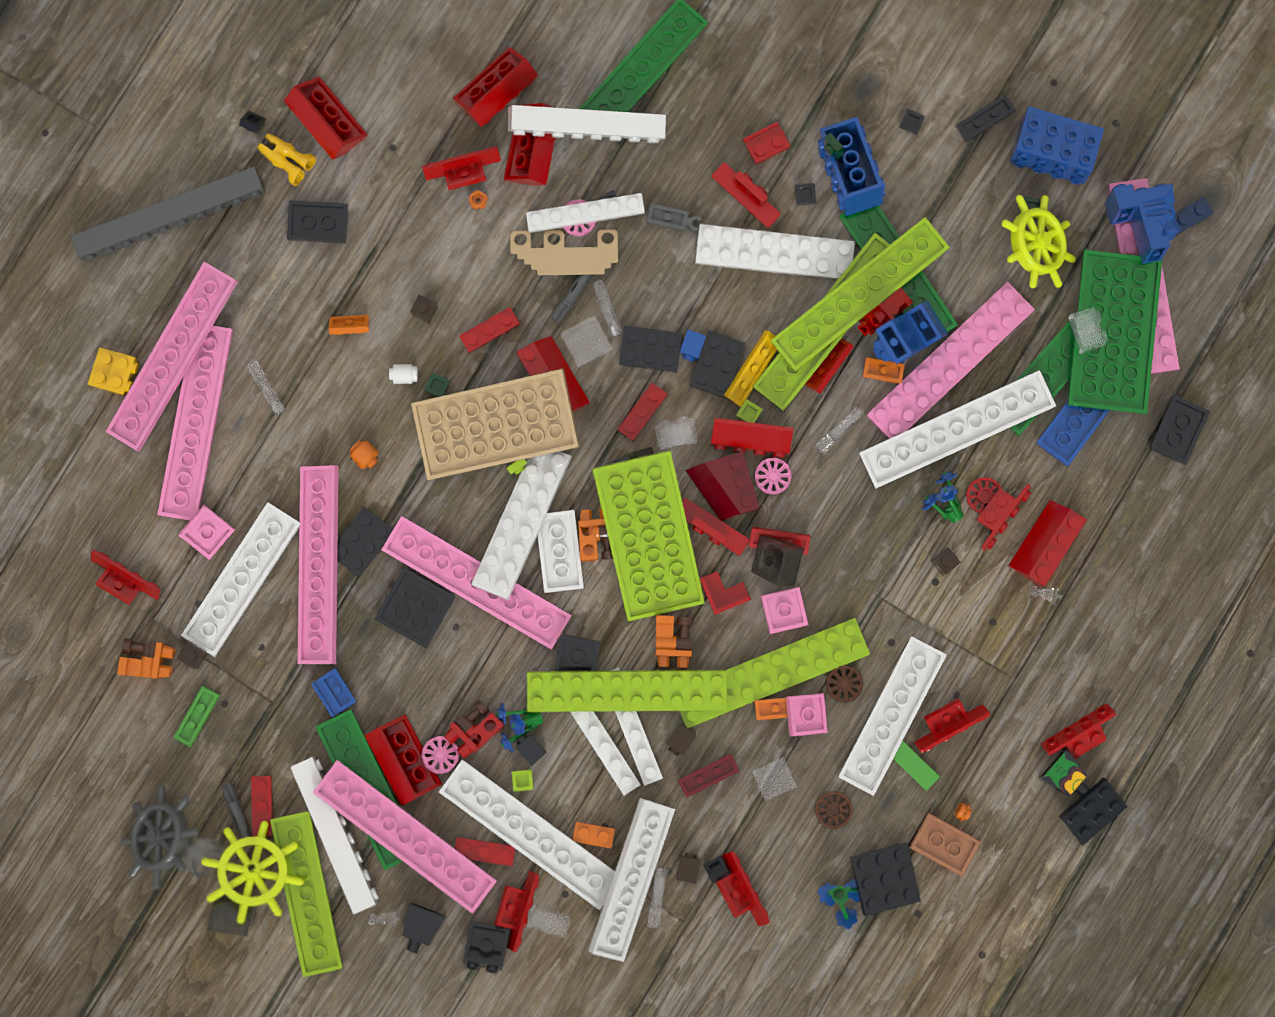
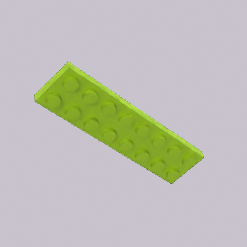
M309 811L271 819L275 845L280 850L292 842L298 843V848L284 857L287 864V875L302 878L304 884L298 886L285 883L284 889L302 975L307 977L342 969L343 964L311 814Z

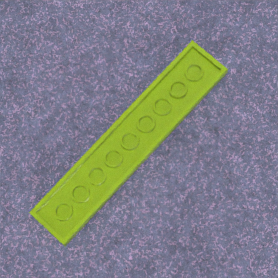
M924 217L770 340L771 343L796 372L877 305L890 297L895 291L950 249V247L926 217Z
M874 233L824 297L890 244ZM846 332L796 372L779 353L753 385V388L784 411Z
M856 618L727 669V710L680 711L686 728L688 729L870 655Z
M727 670L527 671V712L727 710Z

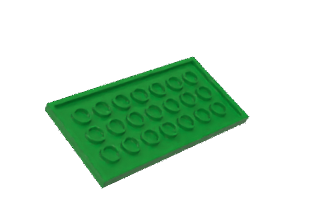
M1083 250L1067 406L1147 414L1162 260L1142 264L1140 256Z

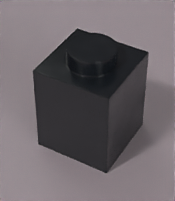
M524 735L516 742L518 744L516 749L531 766L547 753L532 735L529 737Z

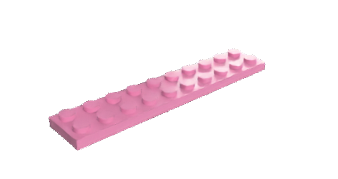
M1147 178L1107 185L1109 194L1119 184H1132L1134 191L1141 187L1149 188ZM1130 221L1114 224L1119 254L1140 256ZM1163 268L1161 270L1151 374L1180 369Z
M203 262L105 432L140 452L237 285V280Z
M1007 282L866 416L888 439L906 432L1035 309Z
M212 326L183 376L157 515L190 521L200 509L233 335V329Z
M335 465L300 467L299 522L301 524L299 526L297 664H336L339 466Z
M402 516L382 548V551L551 650L572 616L517 583L509 600L472 586L471 584L481 562Z
M338 760L313 791L316 796L472 914L497 882Z

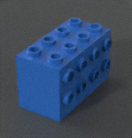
M1028 106L1020 121L1009 162L1014 163V166L1019 168H1030L1036 173L1051 174L1056 179L1064 178L1070 180L1073 184H1084L1093 171L1104 128Z
M858 117L821 128L820 140H818V151L821 159L825 161L826 174L831 177V187L833 193H837L838 207L840 211L844 210L845 216L881 205L885 196L884 180L878 174V164L872 158V148L870 143L866 142L865 129L863 125H860ZM829 133L843 146L844 155L839 159L834 155H829L824 148V137Z

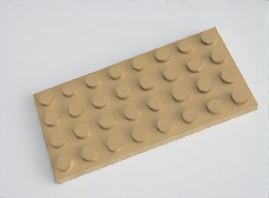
M564 369L411 403L427 480L580 447Z

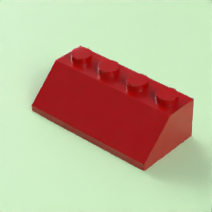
M509 47L456 94L453 100L476 124L482 127L496 113L503 110L506 104L516 98L526 86L532 84L539 75L525 57Z
M320 77L294 86L284 100L290 110L297 116L332 160L345 155L368 136Z
M545 103L518 105L555 108ZM525 132V135H513L512 133L504 180L531 186L547 185L556 138L552 137V134L546 133L543 137L533 136V133Z
M552 336L535 341L516 352L529 376L564 369L573 413L590 404Z
M714 418L710 446H714L715 450L726 451V448H733L734 452L745 453L746 450L754 451L753 454L765 456V453H773V457L784 458L785 455L790 453L794 428Z
M1049 500L1008 564V567L1039 587H1044L1087 519L1073 510Z
M406 714L365 735L401 806L442 785L438 775L429 771L423 764V747Z

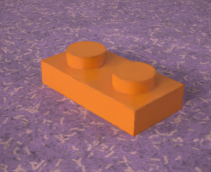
M369 315L330 317L329 334L368 333Z
M866 357L862 378L901 384L905 364H896L895 362H885Z
M786 698L754 701L756 720L788 718Z
M576 822L573 841L612 849L615 828Z

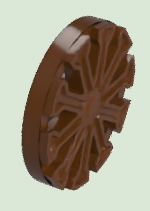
M846 665L839 666L828 674L826 689L834 700L842 703L851 702L861 694L863 679L855 668ZM846 669H849L850 672H849L848 675L846 676L845 670H846ZM837 670H841L842 677L837 673ZM853 673L857 674V677L850 679ZM834 675L838 680L831 679V676ZM857 680L860 681V684H859V685L852 684L853 682H855V681H857ZM833 683L836 684V686L831 688L829 684ZM851 688H856L859 691L855 693ZM839 689L837 694L833 695V691ZM848 691L852 695L850 699L848 698ZM842 692H844V699H840Z
M836 791L823 794L815 806V814L818 821L830 829H838L845 826L850 821L853 813L852 804L848 797ZM832 795L837 796L835 802L833 801ZM826 796L829 798L830 803L824 800ZM843 797V798H844V801H843L842 803L838 804L839 801H840V798ZM823 803L826 808L819 807V804ZM848 804V809H842L843 806ZM820 811L826 812L822 816H819ZM842 813H848L849 815L845 817ZM829 816L828 821L824 823L823 819ZM838 817L843 820L842 824L839 823ZM833 818L835 821V825H831Z

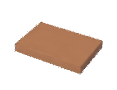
M927 813L909 848L963 877L981 841Z

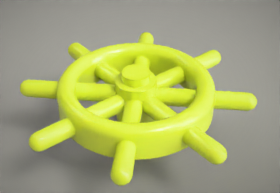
M1017 195L1016 202L1021 213L1015 218L1013 223L1008 220H1003L1001 223L1004 228L1011 231V245L1014 253L1007 257V261L1013 263L1018 260L1021 266L1031 273L1029 281L1031 288L1037 286L1038 275L1050 274L1055 287L1060 288L1062 281L1057 269L1060 268L1064 260L1070 263L1076 261V257L1067 252V241L1064 230L1070 226V222L1065 220L1060 223L1051 212L1047 211L1049 202L1047 195L1041 197L1040 208L1028 209L1022 195ZM1033 218H1035V219L1038 220L1037 226H1036V224H1035ZM1026 224H1027V226H1028L1030 232L1027 231V230H1025ZM1041 257L1045 265L1040 264Z
M267 821L261 822L257 837H246L237 840L229 827L225 828L223 832L231 845L224 851L220 861L210 858H203L201 860V864L204 866L218 868V879L221 886L207 896V901L213 902L226 894L232 901L240 904L237 916L238 923L245 921L248 906L254 907L268 903L275 916H281L282 910L274 898L281 892L285 883L298 886L304 884L302 878L287 875V864L284 857L297 849L298 843L292 842L280 850L274 843L265 839L268 828ZM255 846L250 861L243 848ZM263 848L272 853L271 856L259 863ZM236 853L243 865L229 863V861ZM277 861L279 873L264 870ZM226 870L241 873V875L228 882ZM262 878L274 880L276 883L269 890ZM246 881L243 896L233 890V888ZM254 883L261 892V896L251 897Z

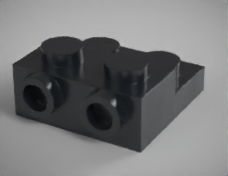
M562 634L554 671H595L601 641Z
M471 921L463 957V964H466V968L478 970V967L486 968L487 972L494 974L498 973V970L502 971L510 928Z

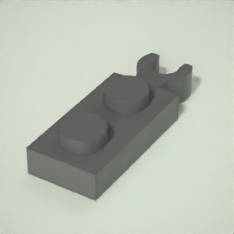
M651 203L646 223L682 232L685 231V227H689L691 231L698 232L699 228L694 227L692 223L694 221L701 222V218L699 216L689 218L688 211Z

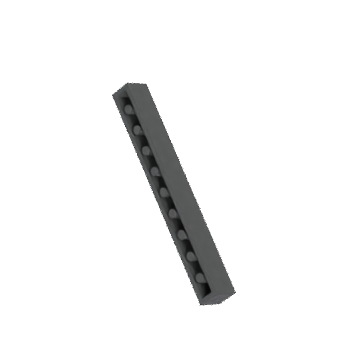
M251 167L70 237L78 258L85 262H91L97 259L96 256L112 254L115 252V249L120 247L128 248L133 245V242L138 240H149L152 238L151 235L167 233L170 231V228L175 226L183 227L188 224V221L193 219L201 220L206 218L207 214L212 212L220 213L225 210V207L230 205H241L243 200L249 198L251 200L257 199L262 196L261 194L265 190L256 168Z

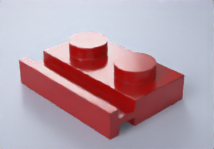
M778 122L743 139L755 165L790 148V144Z

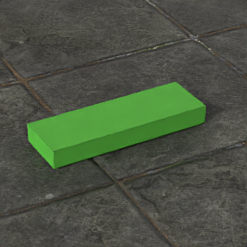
M202 685L173 738L192 747L218 701L220 694Z
M902 740L893 760L927 791L940 776Z

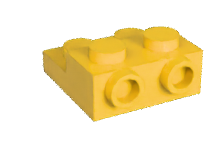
M99 347L87 385L126 396L133 385V375L139 369L138 359Z

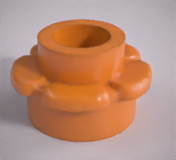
M477 190L469 196L468 201L473 209H483L487 205L488 197L485 193Z
M961 802L958 805L954 816L960 822L968 820L972 812L969 809L970 804Z

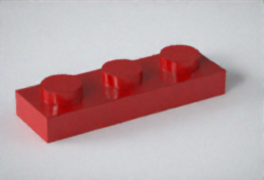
M509 307L461 334L459 337L470 354L519 326L520 323Z
M841 338L806 382L805 386L821 394L854 346Z
M651 383L617 431L631 441H634L668 394L654 383Z
M752 526L749 547L808 555L811 536L810 534Z
M252 776V837H257L262 821L268 822L266 836H273L270 822L273 819L272 776Z
M456 837L455 850L467 859L513 866L515 848L513 846Z

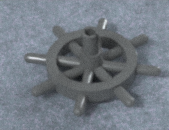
M163 785L158 787L156 803L150 804L145 809L139 803L133 804L132 807L138 817L134 822L131 837H124L120 841L122 845L131 846V852L136 861L129 871V877H136L141 868L153 871L152 886L154 889L160 888L161 872L172 868L174 865L181 872L186 870V865L180 858L185 851L188 837L198 834V829H188L186 817L182 812L190 800L189 796H183L177 805L165 803L166 788ZM164 812H167L169 817L164 822ZM155 816H156V825H155V824L153 823V821H152V819H153ZM172 825H174V831L169 830ZM147 842H148L149 845H148V846L146 847V849H145V844H144V843H147ZM162 849L166 852L164 858H162ZM153 851H154V862H153L152 860H150V858H149V857L151 856V854L153 853Z

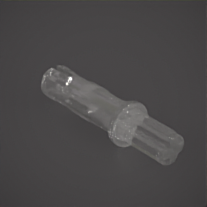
M597 280L592 283L598 298L596 302L600 304L611 337H616L623 332L610 300L611 296H608L603 281Z
M257 361L250 362L247 365V369L255 380L254 384H257L275 415L281 414L286 408L268 381V375L264 374Z
M854 406L831 431H827V435L815 448L824 454L835 442H839L838 439L864 413L857 406Z
M655 868L651 905H648L650 907L648 927L659 928L661 911L664 909L662 906L668 871L665 868Z

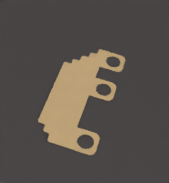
M614 229L599 230L598 247L564 248V232L561 230H548L544 233V248H531V234L529 231H513L510 238V253L517 254L518 259H524V264H530L531 269L537 270L538 275L604 274L605 268H610L611 263L618 262V232ZM553 233L560 236V242L555 245L548 242V236ZM604 233H611L614 236L613 242L605 244L601 239ZM518 234L525 235L527 237L526 243L523 245L516 244L514 241L515 236Z

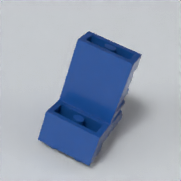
M1162 183L1153 188L1146 189V187H1141L1135 191L1132 184H1119L1112 189L1105 202L1111 225L1130 221L1142 264L1161 261L1171 245L1170 241L1180 231V226L1175 220L1176 213L1173 207L1175 200L1172 184L1165 185Z
M925 301L876 329L878 337L873 343V351L878 359H882L885 362L890 360L896 364L902 363L948 335V332L930 303Z

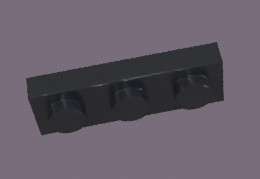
M1005 94L961 121L955 127L964 141L968 142L1014 113L1016 109Z

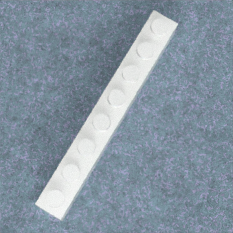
M518 105L508 107V131H512L513 135H525V132L533 133V136L543 137L546 133L552 134V137L563 138L564 135H571L573 139H583V136H590L591 140H602V137H609L610 141H621V138H628V142H640V139H646L647 143H659V140L665 139L666 115Z
M311 757L291 766V770L353 914L378 903L377 899H379L378 893L375 888L370 886L369 881L371 877L367 869L364 870L361 865L363 859L360 852L354 849L353 844L355 840L352 833H348L345 828L347 825L345 817L313 793L324 778L321 772L324 768L320 759L316 760L315 757Z

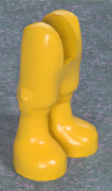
M267 133L265 138L276 147L271 151L268 147L259 143L257 146L258 150L274 166L282 168L288 173L290 184L298 186L303 180L305 173L302 169L289 162L286 157L293 159L305 171L311 170L317 158L310 153L302 154L296 151L291 143H286L280 138Z

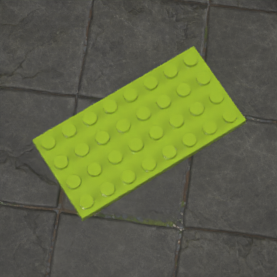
M668 450L592 468L628 622L705 604L671 451Z

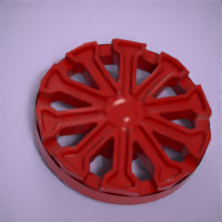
M988 477L974 480L966 491V501L969 507L981 514L985 504L987 506L996 494L992 491L996 488L999 490L1001 488L1000 484ZM981 481L985 482L984 488L981 484ZM992 482L993 486L989 489V483ZM977 484L979 490L974 488L973 485ZM970 491H973L977 495H970ZM971 499H977L974 503L970 501ZM981 502L980 509H977L976 506Z

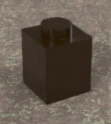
M418 295L410 313L412 316L430 324L438 305L436 302Z
M949 547L930 560L942 576L961 563Z
M187 642L177 659L193 669H198L208 653L192 642Z
M680 724L667 742V745L670 746L668 750L676 756L679 753L684 755L696 738V735Z
M685 852V856L680 855L676 880L696 884L700 865V858H696L697 854Z

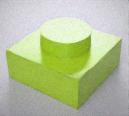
M746 399L736 417L744 422L755 423L763 409Z
M525 459L514 461L506 466V469L510 474L515 473L517 475L525 469L524 465L527 462Z
M532 769L512 771L513 792L534 789Z

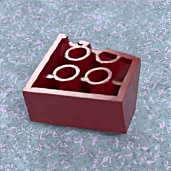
M743 452L708 461L685 470L721 521L759 510V504Z

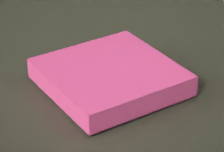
M203 505L178 535L210 560L235 529L206 505Z
M800 587L761 595L769 634L808 625Z
M824 693L786 697L789 737L828 733Z

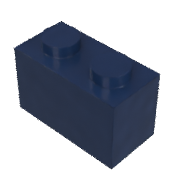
M1204 196L1176 212L1175 220L1180 226V231L1175 237L1214 213Z

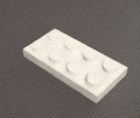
M575 510L547 513L538 533L544 593L584 589Z

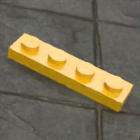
M768 330L763 332L724 394L727 399L739 407H742L752 391L753 385L761 377L777 351L770 341L775 335Z

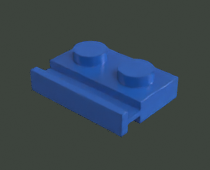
M336 668L311 683L331 717L357 702Z

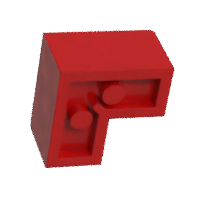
M718 572L699 578L714 615L751 600L743 582L725 589Z

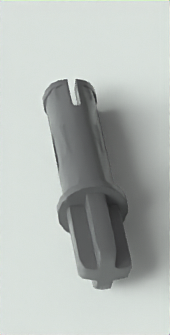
M578 275L565 296L559 300L560 304L551 315L553 321L561 323L569 309H573L572 305L592 277L591 275Z
M232 783L222 785L228 803L226 807L228 806L239 839L252 837L240 805L241 799L238 800Z

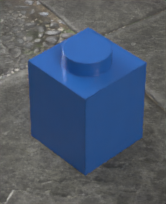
M687 330L680 350V355H683L682 358L690 362L698 361L706 336Z

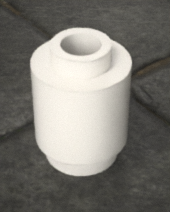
M393 364V368L389 369V379L393 380L394 384H413V382L418 381V367L412 364Z

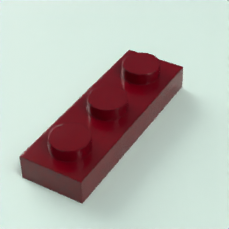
M730 753L678 779V782L685 797L688 798L740 771Z

